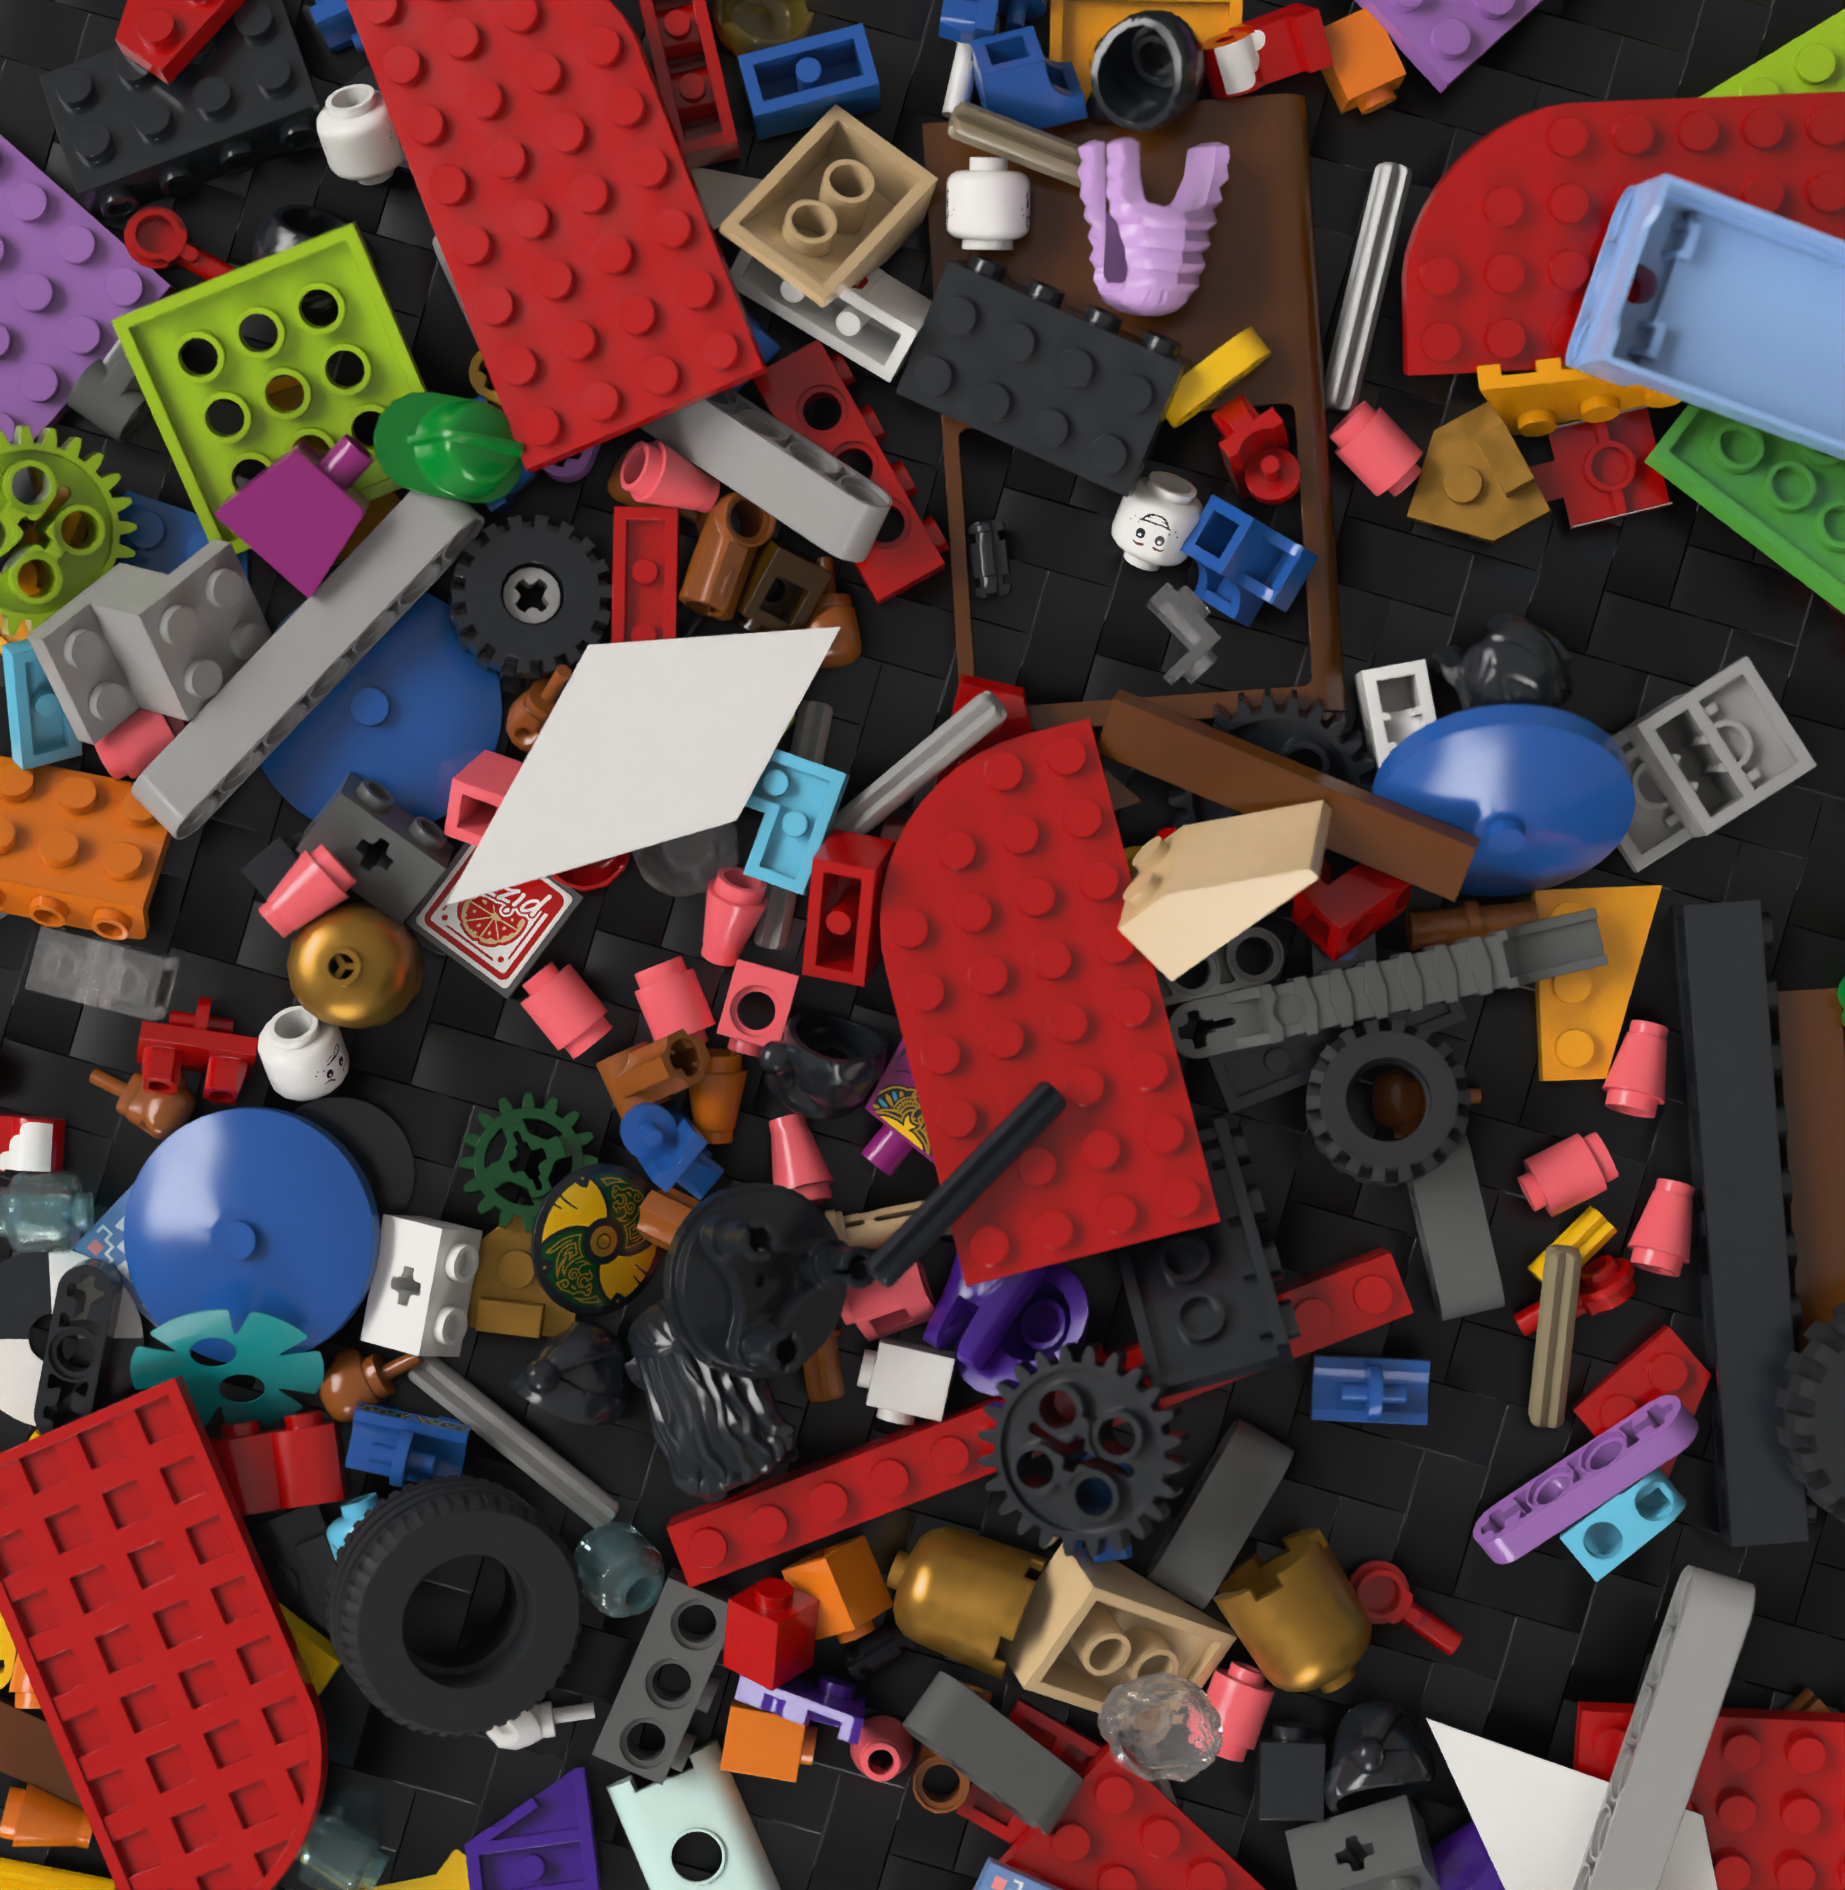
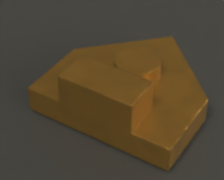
M1487 401L1434 430L1407 518L1410 521L1431 527L1436 526L1495 545L1552 513L1505 422L1503 423Z
M515 1217L507 1230L498 1226L481 1240L478 1253L479 1265L474 1275L467 1313V1327L475 1328V1331L540 1338L541 1336L554 1337L566 1331L572 1322L577 1321L578 1314L558 1306L546 1295L540 1286L531 1258L532 1234L526 1233L522 1218Z

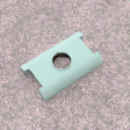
M717 1739L692 1749L689 1758L693 1766L666 1777L663 1785L654 1782L638 1789L633 1776L630 1775L606 1786L650 1890H781L731 1772L720 1770L723 1752ZM695 1831L711 1835L718 1842L722 1851L720 1868L712 1877L702 1881L684 1878L677 1872L672 1862V1849L676 1841L683 1835Z

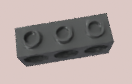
M672 1567L592 1755L663 1785L670 1768L682 1772L697 1737L686 1732L695 1709L707 1714L722 1679L711 1672L720 1651H724L728 1599L735 1596V1594L707 1582L689 1588L684 1573ZM696 1604L708 1607L715 1615L716 1626L705 1634H696L689 1631L681 1619V1612L685 1608ZM665 1664H678L689 1673L691 1684L683 1691L669 1692L658 1683L656 1671ZM648 1722L655 1724L664 1733L665 1743L656 1750L641 1749L632 1740L631 1729L640 1723Z

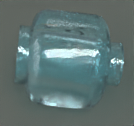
M19 1171L11 1178L8 1186L0 1187V1237L7 1238L10 1246L19 1253H70L77 1246L82 1231H91L93 1228L95 1214L92 1193H82L78 1178L69 1171Z
M610 1522L590 1531L581 1539L573 1555L575 1557L574 1562L578 1565L580 1572L578 1576L583 1584L581 1591L600 1612L611 1618H625L643 1613L654 1605L663 1589L666 1564L660 1551L637 1529L625 1522Z
M339 1805L331 1806L323 1815L318 1813L311 1834L296 1859L298 1861L296 1865L297 1878L316 1890H359L360 1887L366 1890H374L390 1859L387 1855L379 1852L384 1841L382 1828Z

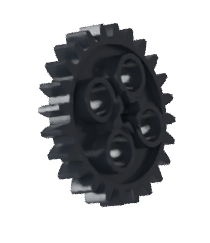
M1270 687L1264 688L1261 705L1252 706L1250 700L1243 692L1238 693V711L1233 714L1219 703L1214 705L1216 725L1213 728L1285 758H1288L1295 750L1302 748L1311 749L1321 757L1312 769L1371 793L1375 778L1363 776V774L1374 767L1372 754H1354L1363 744L1361 732L1357 730L1341 736V732L1346 724L1345 714L1340 711L1325 721L1322 718V698L1317 697L1304 710L1299 708L1297 690L1292 689L1284 705L1275 704L1273 693ZM1198 719L1196 720V721H1199V722H1201V723H1203V724H1206V725L1210 726L1209 724H1207V723H1205V722H1203V721H1200V720H1198ZM1175 787L1169 790V805L1184 808L1173 815L1174 828L1177 827V830L1184 825L1241 814L1236 810L1183 788ZM1324 848L1323 856L1329 865V858L1332 856L1348 864L1352 861L1351 858Z
M1069 1342L1060 1347L1059 1360L1050 1348H1046L1035 1353L1037 1368L1027 1360L1013 1367L1019 1383L1007 1378L995 1386L1006 1403L994 1401L984 1407L983 1411L997 1421V1426L987 1427L978 1432V1438L994 1444V1451L978 1459V1462L982 1466L996 1467L999 1475L992 1479L985 1488L987 1491L1005 1490L1008 1498L1002 1503L998 1512L1004 1515L1018 1509L1023 1516L1018 1524L1017 1532L1021 1535L1038 1526L1041 1528L1039 1547L1043 1549L1052 1545L1060 1536L1063 1540L1065 1556H1072L1077 1553L1084 1540L1091 1557H1097L1106 1551L1107 1539L1114 1549L1119 1552L1131 1545L1130 1532L1139 1539H1143L1153 1532L1148 1516L1158 1521L1169 1516L1171 1510L1160 1496L1174 1498L1181 1494L1184 1489L1176 1480L1169 1476L1170 1473L1180 1472L1189 1467L1190 1462L1179 1455L1173 1454V1447L1188 1440L1189 1434L1182 1431H1171L1168 1423L1182 1412L1180 1406L1161 1407L1158 1401L1166 1393L1169 1386L1167 1383H1162L1149 1389L1144 1384L1150 1368L1147 1363L1130 1372L1125 1370L1127 1351L1123 1349L1113 1353L1105 1362L1100 1342L1088 1345L1082 1358L1075 1342ZM1058 1390L1069 1394L1076 1404L1077 1411L1073 1422L1062 1418L1055 1409L1054 1399ZM1116 1417L1124 1418L1134 1428L1136 1440L1133 1448L1124 1447L1114 1437L1112 1427ZM1033 1422H1037L1040 1428L1053 1436H1042L1034 1432L1032 1429ZM1080 1437L1086 1439L1084 1450L1094 1456L1086 1461L1080 1459L1082 1448L1072 1442ZM1035 1450L1042 1451L1052 1461L1054 1472L1051 1481L1041 1478L1033 1469L1032 1455ZM1113 1462H1124L1131 1465L1135 1470L1134 1476H1129L1126 1470ZM1092 1477L1100 1478L1109 1485L1113 1496L1112 1505L1109 1508L1099 1505L1091 1496L1089 1487Z

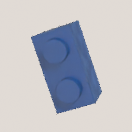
M863 23L738 56L741 82L758 141L813 127L835 104L851 116L881 108L880 83Z

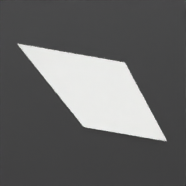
M841 627L588 645L445 906L737 821Z
M1426 1718L1504 1889L1573 1890L1609 1782ZM1685 1809L1658 1890H1718L1703 1815Z

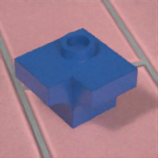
M1033 26L970 40L974 60L972 68L975 85L983 108L1036 129L1088 118L1084 95L1072 61L1055 62L1046 58L1042 53Z
M1213 494L1200 514L1198 523L1180 548V551L1196 561L1199 568L1198 584L1193 595L1248 628L1264 601L1287 612L1319 558L1316 554Z

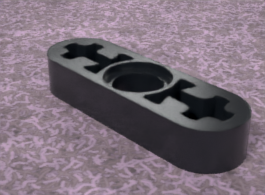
M94 1258L83 1260L66 1271L58 1283L34 1407V1421L42 1435L64 1426L62 1424V1413L53 1410V1406H57L66 1398L70 1383H88V1386L82 1383L73 1391L70 1404L71 1410L80 1414V1417H77L75 1420L100 1410L123 1292L122 1279L118 1271L104 1260ZM89 1275L95 1277L94 1286L96 1289L104 1291V1296H100L91 1303L87 1320L70 1321L68 1316L75 1318L84 1311L86 1292L76 1289V1284L83 1282ZM92 1321H99L100 1326ZM68 1335H81L90 1341L94 1349V1359L90 1366L84 1368L76 1367L65 1359L62 1346L64 1339Z

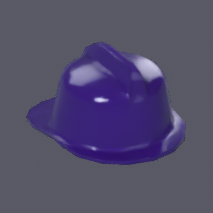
M1059 1264L1048 1266V1273L1041 1286L1017 1315L1001 1342L980 1371L964 1365L957 1357L960 1341L974 1317L971 1314L955 1341V1363L962 1379L977 1392L999 1397L1001 1395L995 1387L999 1382L1008 1378L1019 1383L1013 1369L1016 1364L1027 1360L1037 1368L1035 1353L1050 1348L1059 1360L1060 1347L1069 1342H1075L1080 1351L1085 1344L1090 1316L1088 1294L1081 1279L1066 1266Z

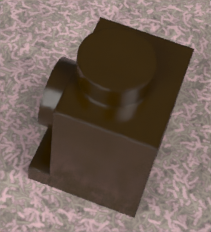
M770 537L768 541L758 546L736 610L741 613L737 623L752 633L803 629L832 574L814 558ZM775 578H777L778 586L776 591L766 596Z

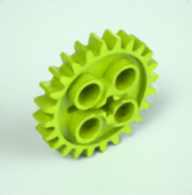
M16 426L13 444L9 443L5 434L0 430V558L22 538L24 532L18 526L21 519L36 521L45 513L60 488L66 487L69 491V495L64 502L51 510L36 525L35 532L40 537L38 544L26 542L19 544L12 552L13 554L7 559L0 572L2 632L11 636L16 634L22 620H25L26 628L31 633L45 622V619L50 618L115 567L116 558L135 557V551L119 544L120 535L137 530V524L119 521L117 513L132 504V499L129 497H112L109 492L118 483L121 476L119 473H107L100 476L96 473L104 457L100 452H92L82 459L78 458L82 440L78 437H69L60 448H57V434L54 428H44L36 444L33 441L29 426ZM29 467L39 476L40 492L33 501L23 504L13 494L12 480L19 470ZM78 511L86 518L89 531L85 541L79 546L72 548L64 541L61 534V526L66 516ZM35 559L45 569L46 582L42 590L28 596L19 587L18 573L22 565Z

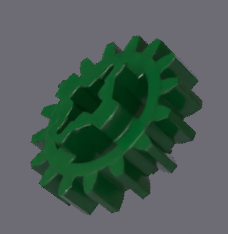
M525 1093L522 1100V1108L514 1110L505 1097L499 1099L501 1115L495 1120L482 1111L477 1115L482 1127L485 1129L481 1136L465 1133L463 1141L469 1147L475 1149L474 1156L459 1159L460 1169L475 1172V1178L469 1180L463 1186L465 1193L471 1195L482 1192L485 1197L480 1202L477 1210L482 1216H485L495 1208L501 1211L499 1217L500 1228L507 1230L514 1218L517 1217L522 1218L526 1233L532 1234L537 1213L546 1196L552 1190L550 1184L557 1167L568 1163V1160L571 1159V1172L587 1165L599 1163L597 1157L583 1155L582 1149L595 1141L592 1132H583L576 1135L573 1129L580 1120V1114L573 1111L563 1119L557 1116L559 1107L557 1098L551 1097L544 1109H539L535 1106L532 1093ZM524 1122L546 1124L558 1131L562 1136H555L545 1140L528 1133ZM503 1131L508 1142L499 1161L490 1164L486 1168L489 1148L495 1138ZM518 1137L522 1138L525 1147L530 1148L534 1156L545 1154L547 1157L546 1160L539 1164L541 1175L538 1177L542 1185L541 1190L536 1189L533 1180L528 1179L524 1171L512 1172L511 1167L516 1166L520 1162L518 1155L520 1149L516 1142ZM511 1186L530 1193L534 1205L526 1206L512 1203L501 1197L496 1191L500 1189L502 1191Z

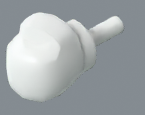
M552 1701L536 1702L533 1704L534 1707L527 1712L525 1710L521 1712V1716L516 1720H508L507 1724L501 1727L495 1725L486 1734L498 1748L519 1750L543 1738L556 1737L555 1724L595 1718L594 1702L553 1708Z

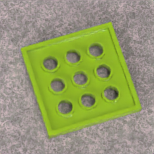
M355 221L111 320L209 542L213 539L231 542L236 554L251 549L248 544L214 515L221 504L240 488L235 480V468L239 462L246 459L258 460L268 467L293 448L299 438L306 435H315L322 438L331 450L345 434H348L370 452L375 461L353 484L369 501L402 488L385 474L375 455V447L363 444L356 437L353 427L354 420L359 414L366 411H375L381 414L393 400L409 393L428 391ZM321 289L334 296L338 304V316L333 323L318 326L305 318L301 305L302 299L307 292ZM264 314L274 321L278 329V339L273 347L266 350H258L245 342L242 336V324L247 316ZM192 338H202L209 341L215 347L218 362L212 372L198 374L186 367L182 360V348L186 341ZM346 350L358 355L364 364L365 372L363 379L353 386H342L336 383L328 372V360L332 354ZM278 375L295 377L304 389L302 405L293 410H283L276 407L268 395L270 380ZM219 399H230L236 402L244 413L242 429L233 434H224L217 431L211 425L208 417L211 403Z

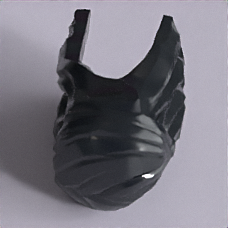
M1500 612L1493 616L1486 625L1490 634L1482 642L1468 648L1466 653L1457 645L1439 648L1426 661L1429 680L1442 673L1446 681L1455 687L1463 711L1504 704L1536 705L1560 710V705L1565 704L1573 692V679L1567 667L1574 661V658L1548 632L1536 627L1533 621L1513 612Z
M665 1299L647 1308L633 1321L627 1338L630 1356L625 1361L624 1367L631 1381L641 1390L645 1391L653 1435L669 1462L672 1483L678 1490L686 1492L690 1496L703 1497V1501L710 1503L718 1502L725 1498L728 1490L753 1482L762 1474L770 1473L776 1464L791 1463L799 1458V1449L795 1446L794 1441L795 1426L785 1421L779 1412L770 1385L765 1378L751 1379L727 1375L699 1361L688 1351L674 1331L667 1313Z

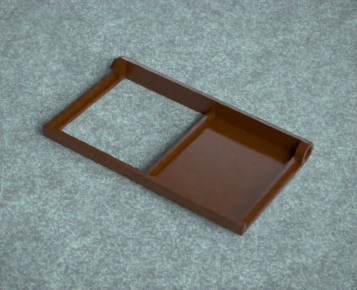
M1269 94L1193 101L1175 121L1152 131L1130 130L1112 121L1097 122L1091 119L1088 114V118L1039 129L1080 146L1092 140L1105 142V156H1107L1106 144L1112 140L1132 138L1139 142L1140 177L1146 202L1163 207L1171 204L1182 182L1187 149L1209 142H1220L1228 145L1230 159L1227 163L1229 179L1219 188L1223 199L1217 208L1213 209L1217 223L1208 232L1211 246L1202 253L1206 266L1199 275L1200 286L1191 294L1185 305L1177 311L1164 316H1132L1117 311L1102 300L1098 288L1093 281L1095 268L1089 258L1094 248L1088 238L1091 225L1086 222L1083 216L1085 204L1080 198L1081 188L1008 160V171L1021 172L1030 180V227L1028 233L1020 239L1013 240V250L962 249V239L950 235L946 228L948 177L956 171L969 170L970 157L999 156L951 138L947 133L949 122L922 124L925 169L938 178L928 207L933 297L948 261H969L972 253H976L1007 266L1008 270L1005 277L1027 287L1030 279H1036L1064 291L1066 295L1063 303L1082 312H1086L1088 305L1091 304L1124 318L1121 329L1144 339L1146 331L1150 330L1176 340L1183 345L1179 355L1193 361L1191 369L1234 336L1249 327L1255 329L1271 350V355L1261 365L1201 411L1217 410L1240 394H1244L1253 407L1289 405L1294 410L1297 461L1301 468L1299 492L1303 547L1319 556L1305 580L1312 680L1305 686L1270 689L1273 693L1275 704L1284 705L1292 689L1297 690L1299 708L1304 710L1317 697L1322 698V718L1325 721L1334 715V712L1346 711L1306 97L1299 94ZM1106 198V210L1109 212L1110 202ZM941 414L958 676L960 680L961 674L977 677L961 445L962 432L975 428ZM1264 689L1141 698L1191 719L1202 721L1215 720L1214 705L1217 703L1225 707L1231 714L1237 712L1238 693L1241 692L1248 697L1252 706L1261 705ZM1112 700L1029 705L1033 732L1090 718L1092 728H1103Z

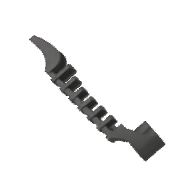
M1596 908L1488 932V937L1470 936L1455 939V944L1453 945L1435 944L1425 946L1423 951L1418 953L1400 952L1391 954L1390 959L1376 962V960H1365L1357 962L1356 967L1341 970V968H1330L1322 970L1321 975L1306 978V976L1286 978V983L1274 986H1271V984H1261L1169 1005L1165 1010L1177 1056L1198 1059L1239 1049L1284 1041V1037L1298 1034L1313 1035L1317 1034L1319 1029L1332 1026H1352L1353 1022L1367 1018L1382 1019L1388 1017V1014L1402 1010L1417 1011L1423 1009L1424 1005L1432 1003H1452L1458 1001L1459 997L1467 995L1491 994L1493 989L1516 988L1536 981L1608 965L1607 955L1604 954L1597 923ZM1187 1013H1189L1192 1020H1224L1221 1025L1205 1028L1203 1032L1197 1033L1195 1035V1046L1191 1039L1180 1038L1178 1033V1027L1188 1023Z

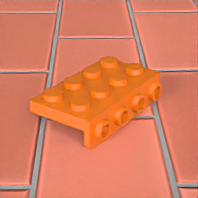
M0 756V913L31 918L36 923L47 927L56 928L67 925L92 930L98 935L112 940H123L126 938L144 939L150 925L148 909L172 835L132 796L131 789L135 782L116 781L110 777L50 765L22 770L12 758Z

